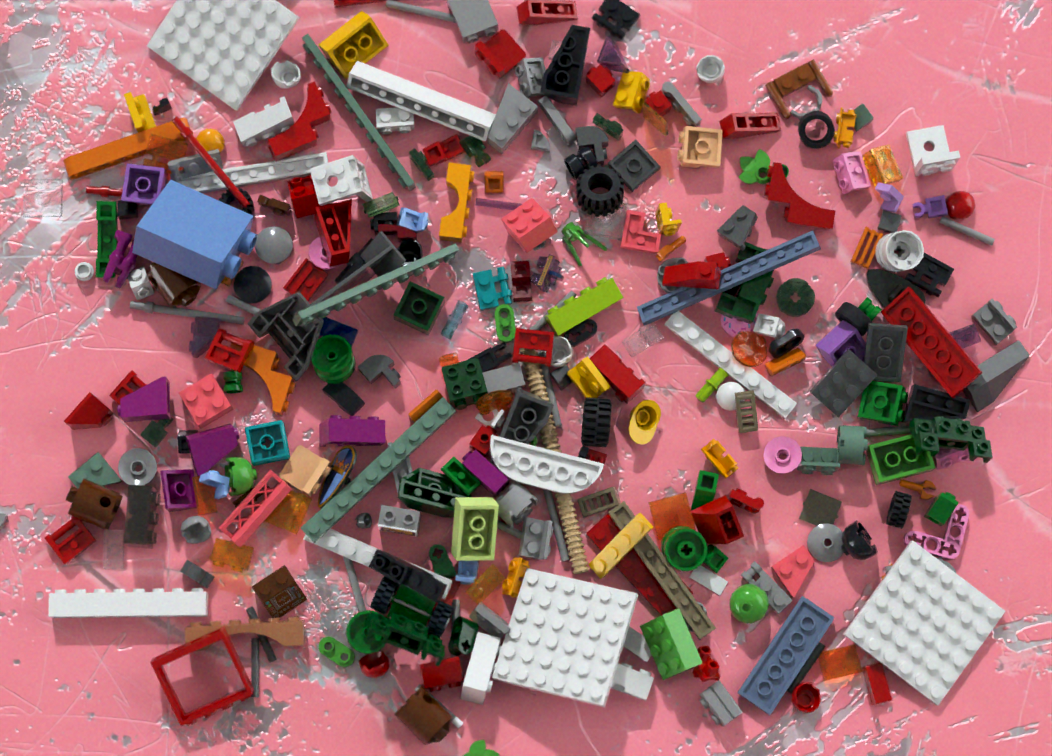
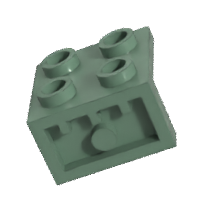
M800 447L802 459L797 470L802 471V474H813V471H819L821 475H833V472L840 468V463H837V448Z

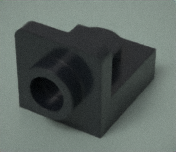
M397 212L379 213L374 215V219H370L371 230H374L375 235L379 234L378 224H397Z

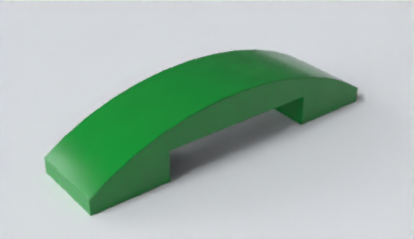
M97 201L96 220H98L96 277L99 278L104 277L109 256L116 249L118 243L114 237L116 230H118L116 201ZM113 273V276L111 278H115L116 273Z

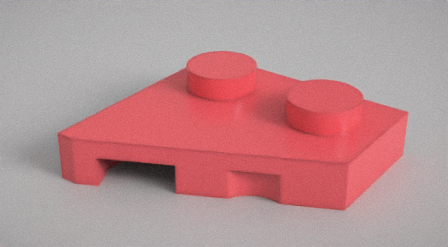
M803 545L771 566V568L793 598L796 596L815 561Z

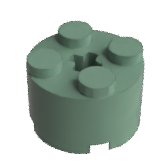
M839 425L837 432V463L865 465L866 455L863 453L867 451L868 439H864L867 435V427Z

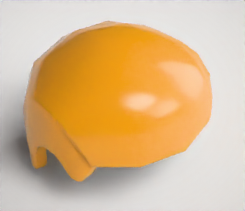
M204 129L196 137L206 151L218 149L221 153L224 149V137L216 129Z

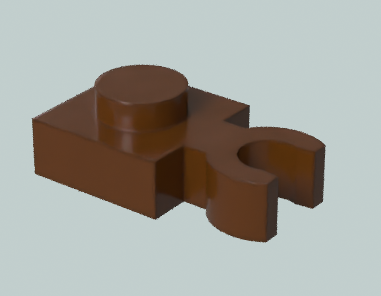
M260 195L258 198V205L271 208L276 215L283 216L285 214L289 216L291 212L290 204L273 198L270 199L263 195Z

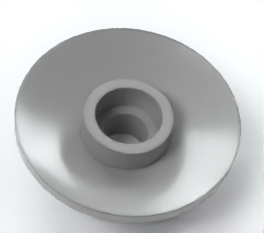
M134 448L123 454L118 464V472L121 479L128 485L134 487L144 486L155 477L157 462L149 451L142 448ZM138 465L142 466V470L140 472H137L135 470L136 466Z
M828 523L814 527L807 539L810 554L821 562H832L841 557L844 553L841 548L843 545V532L841 529ZM825 539L831 541L830 546L824 544Z

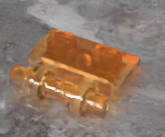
M150 134L146 154L152 155V159L144 158L143 165L165 168L167 174H171V170L168 169L166 163L158 162L159 157L169 159V161L183 158L186 155L188 143Z

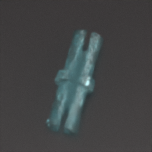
M458 300L451 315H448V321L440 333L445 338L451 340L458 325H461L463 315L469 307L466 303Z

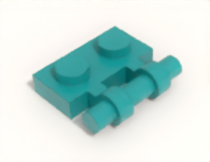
M504 267L497 268V276L492 275L491 269L473 273L480 311L497 308L499 306L498 300L500 299L504 300V304H512V292L509 290L507 282L509 278L508 274L505 273ZM495 283H500L501 292L496 293Z

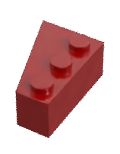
M352 199L315 207L314 220L330 267L349 262Z
M606 344L589 358L616 392L614 395L620 402L625 401L628 404L644 389L646 382L642 378L639 380L633 374L634 370L630 367L627 368L621 358Z

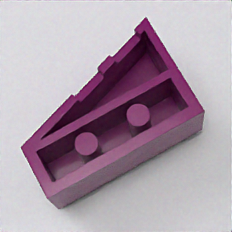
M331 415L330 418L319 424V447H326V444H337L338 447L344 445L381 446L385 443V420H379V417L376 416L367 417V419H360V416H349V419H342L341 415Z

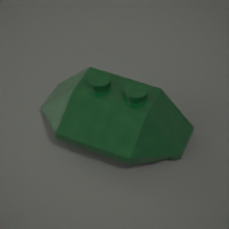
M418 468L400 479L397 498L410 509L448 518L454 517L456 497L472 496H467L445 474Z

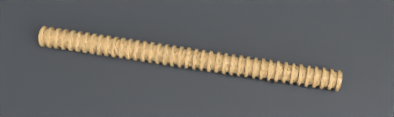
M520 350L524 355H538L536 350ZM523 362L526 365L524 369L527 370V381L530 382L528 384L531 387L530 393L549 401V398H547L548 392H545L547 388L544 386V375H541L543 372L540 369L541 364ZM550 414L546 425L539 431L542 434V445H545V449L562 453L559 450V438H556L558 434L555 432V421H552L554 417ZM556 493L554 496L557 497L556 503L559 504L557 508L560 509V521H563L561 525L564 527L563 533L566 534L564 538H567L566 544L569 546L567 550L570 551L568 555L571 556L570 562L573 563L571 565L574 568L573 574L588 572L590 568L587 567L588 561L585 560L587 556L584 555L586 551L583 549L584 544L581 543L583 539L580 538L581 532L578 530L580 526H577V514L574 513L576 509L573 508L574 502L571 501L573 497L570 494Z

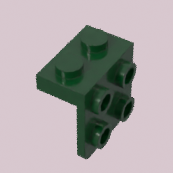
M477 358L442 367L450 405L454 409L462 410L469 405H481L489 400L483 373Z

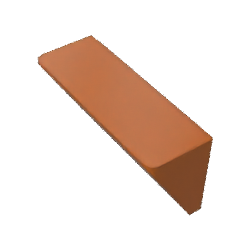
M796 348L779 358L765 363V367L769 375L774 376L803 362L806 354L799 348Z
M435 390L409 413V418L413 423L443 397L441 393Z

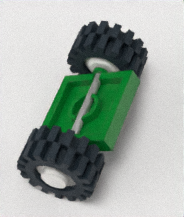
M384 576L375 592L370 608L385 614L392 602L387 617L394 613L414 622H420L424 626L430 620L427 626V634L435 635L440 639L449 623L454 607L440 601L434 612H432L436 604L434 601L405 585H400L395 595L399 584Z

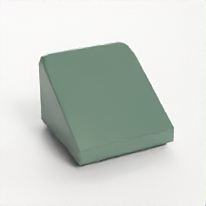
M863 103L854 109L856 114L854 129L857 132L871 123L874 118Z

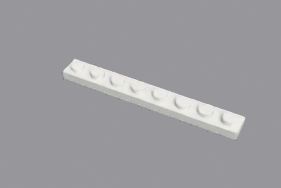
M681 312L673 313L664 324L718 368L723 369L748 391L754 390L755 396L785 419L797 403Z
M331 528L313 543L369 567L378 549ZM305 534L303 539L313 543V541ZM417 566L434 575V578L447 584L442 599L445 600L453 580Z

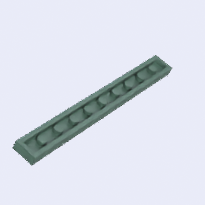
M309 34L302 37L305 43L302 45L308 55L312 53L315 57L313 62L317 68H322L325 71L323 76L327 82L335 85L334 91L340 99L343 97L347 102L344 105L349 113L354 112L357 116L355 121L359 127H364L368 133L365 135L369 141L377 144L378 148L376 150L382 159L384 157L387 158L389 161L387 166L392 173L397 172L400 177L398 181L403 188L407 187L409 191L413 190L416 187L414 181Z
M456 243L299 311L292 320L295 326L301 324L304 326L314 321V318H324L332 310L340 311L348 303L355 304L361 301L362 297H371L382 288L387 290L396 282L403 283L412 275L415 277L419 276L428 268L430 270L435 269L441 262L448 263L455 259L454 255L459 249Z
M442 397L301 527V530L315 543L456 413V410Z

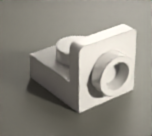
M759 313L753 332L779 339L784 335L786 326L785 322L779 317Z

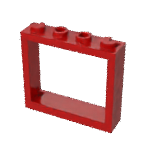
M225 626L154 657L150 662L180 726L184 724L192 725L202 716L208 718L214 715L215 711L220 708L226 710L232 707L233 703L238 700L244 702L251 697L254 691ZM222 639L243 682L244 688L185 713L163 665Z

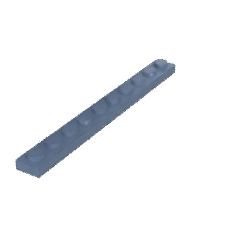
M813 230L721 270L719 289L681 287L638 306L637 309L644 326L821 250Z

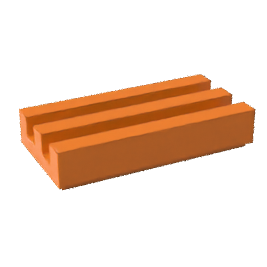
M865 227L850 262L868 269L874 257L876 245L883 234ZM868 233L870 234V237L860 257V260H857L856 257ZM875 236L877 237L867 262L864 263L863 260Z

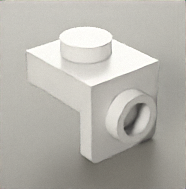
M144 266L130 272L127 278L137 300L154 294Z

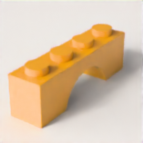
M448 163L446 184L456 192L459 202L457 208L451 214L441 217L439 240L462 243L463 237L467 236V226H464L465 219H469L470 208H467V201H471L472 190L469 189L470 182L473 183L475 173L471 171V165Z

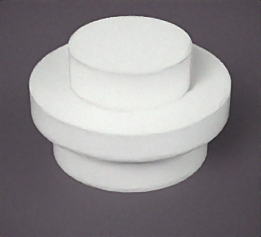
M87 262L79 263L75 268V276L81 281H88L94 275V268Z

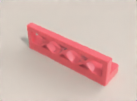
M269 470L222 523L219 529L229 536L237 546L241 547L292 490L291 487L272 470ZM271 477L278 481L273 488H267V482ZM258 493H263L264 499L261 502L254 503V496ZM251 507V513L248 517H241V511L244 508ZM238 522V528L233 533L226 529L230 523Z

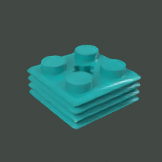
M282 420L245 427L251 464L253 466L290 458L285 426ZM266 439H269L271 442L273 441L268 448L263 445Z

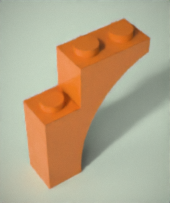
M234 343L230 345V348L237 351L242 349L241 346ZM254 345L252 351L249 352L244 366L253 370L266 383L272 397L273 412L276 415L282 416L283 412L288 410L290 401L287 400L289 394H293L296 383H293V377L273 371L278 368L280 362L277 352Z

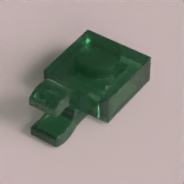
M173 418L160 419L158 423L152 420L140 435L154 447H157L168 434L164 429L173 421Z

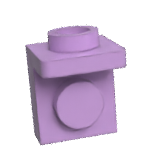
M878 182L875 190L884 199L880 208L896 212L904 196L893 185Z

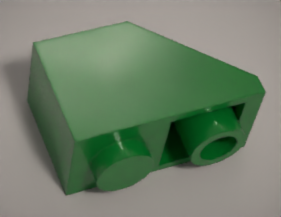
M699 471L691 511L714 500L719 474Z
M941 492L934 498L924 517L941 527L948 520L959 502L955 500L956 497L948 492H945V494Z

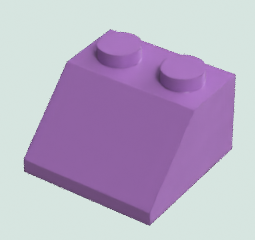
M127 163L121 201L152 205L166 186L168 173L165 168Z
M842 320L816 344V347L822 357L833 366L848 349L864 361L866 343L857 328Z

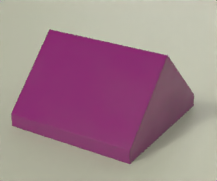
M194 469L160 471L167 511L175 512L199 507Z

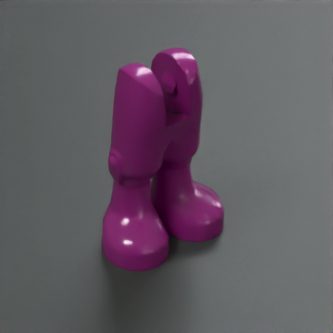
M116 230L114 237L118 241L117 247L109 256L103 281L108 283L113 273H116L119 277L115 287L120 289L130 272L135 268L138 255L132 253L133 239L129 253L124 258V252L133 236L127 232Z

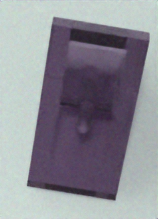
M610 36L606 37L597 62L604 68L607 67L610 71L630 72L618 44Z

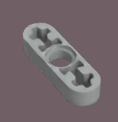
M544 96L538 100L540 108L566 144L569 145L575 141L576 136L550 99Z

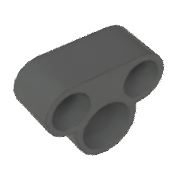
M189 560L185 562L180 572L207 589L215 578Z

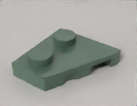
M99 452L68 476L77 488H79L84 478L103 487L122 482L121 478Z

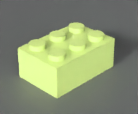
M493 497L455 498L451 553L456 561L494 560L499 505Z

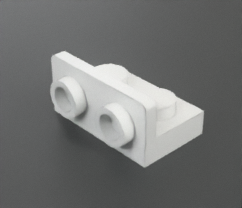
M398 107L376 109V129L384 135L391 134L393 131L409 133L411 130H415L414 114Z

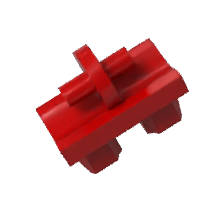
M700 646L697 651L702 664L694 667L692 671L693 676L700 678L701 682L708 680L718 681L720 679L717 671L719 665L717 661L711 659L710 654L712 651L710 647Z

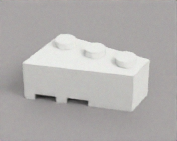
M284 96L279 98L280 102L273 106H270V104L265 105V110L258 113L253 111L233 121L243 147H252L260 140L273 138L276 134L283 133L294 124Z
M481 632L477 633L460 699L483 705L486 692L490 693L493 681H490V677L497 668L495 659L496 656L499 657L502 645H499L501 638Z
M623 662L621 664L618 663L611 688L646 701L654 677H651V673L642 669L636 671L632 669V665Z

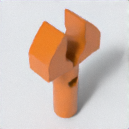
M680 236L670 245L667 244L657 253L656 258L660 262L663 261L671 252L685 243L686 238Z
M901 479L899 482V486L917 491L920 494L919 499L928 500L934 497V495L927 494L923 490L925 488L936 490L932 481L924 480V483L917 484Z

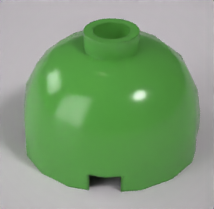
M242 457L226 458L225 461L229 462V465H225V477L230 478L231 492H229V495L238 496L245 494L252 488L254 480H257L256 469H252L251 463Z
M754 584L739 586L732 593L729 600L732 615L743 623L760 621L766 615L769 607V599L766 592Z

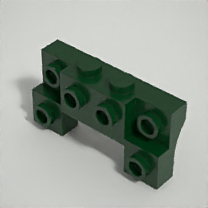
M745 242V249L743 251L739 250L735 261L741 262L767 249ZM774 270L742 283L737 297L723 292L715 312L731 319L734 317L752 324L759 306L763 305L767 298V295L764 293L766 288L770 289L774 278L771 276Z
M938 416L932 420L914 418L909 423L917 455H920L923 451H930L931 456H935L940 451L939 448L965 451L968 447L970 461L980 457L983 458L984 463H988L993 458L990 440H986L984 427L972 426L970 421Z
M370 611L365 622V626H367L366 638L370 639L374 632L382 636L381 644L385 645V643H388L416 655H419L421 652V659L424 661L428 654L435 656V665L439 667L444 659L445 646L442 645V639L435 635L427 634V626L420 622L409 620L402 615L391 613L390 617L386 618L382 614Z

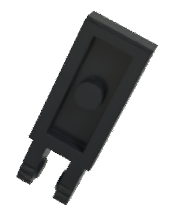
M503 342L469 359L477 358L483 373L510 359L512 354L511 352L506 353L499 358L495 356L494 353L507 347L506 343Z

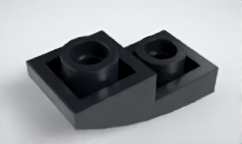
M343 382L337 384L328 383L322 389L324 394L335 401L339 408L350 416H354L365 405V402Z

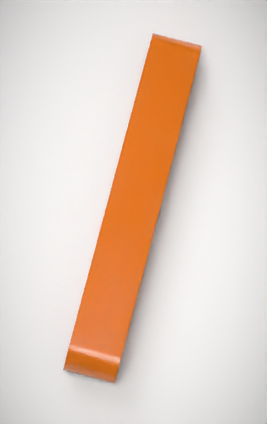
M179 118L186 127L190 128L187 118ZM170 121L65 158L63 162L69 179H77L187 141V139L184 140L180 135L179 129Z

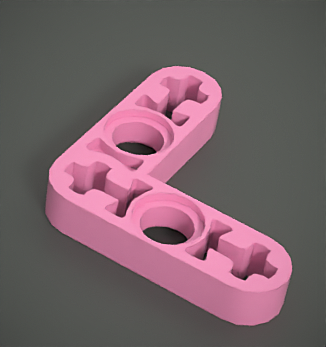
M961 504L957 505L949 517L944 539L918 531H909L903 538L905 546L907 547L910 543L908 537L915 535V539L920 541L924 537L922 548L930 554L948 560L956 558L960 553L969 518L968 508ZM962 509V513L965 516L960 517L959 523H952V520L957 521L958 514L955 511ZM952 527L959 528V537L951 536L950 529ZM928 540L936 542L937 547L935 550L932 551L927 548L926 543ZM941 542L944 543L942 545L944 548H949L951 545L955 553H952L950 556L946 550H941V553H938L941 548Z

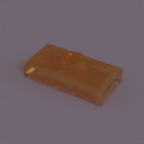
M200 476L192 477L198 515L217 513L214 487L200 483Z

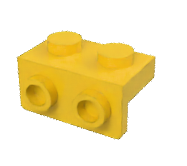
M623 70L613 106L616 108L632 109L635 113L640 114L645 103L647 90L650 87V79L643 72Z

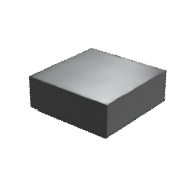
M883 210L878 229L889 233L897 232L902 215Z

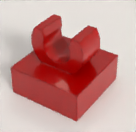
M589 449L586 459L605 464L607 454Z

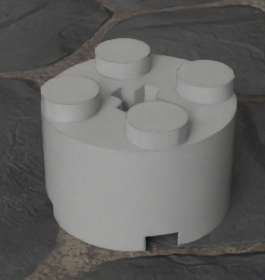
M514 482L508 488L509 492L505 496L501 495L496 499L499 505L498 515L511 528L514 527L513 523L518 525L525 517H528L533 511L530 508L533 503L535 505L538 504V499L525 486Z

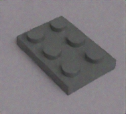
M868 323L863 362L877 374L873 380L901 382L908 330L907 325Z
M848 349L809 392L839 418L873 381L877 374Z

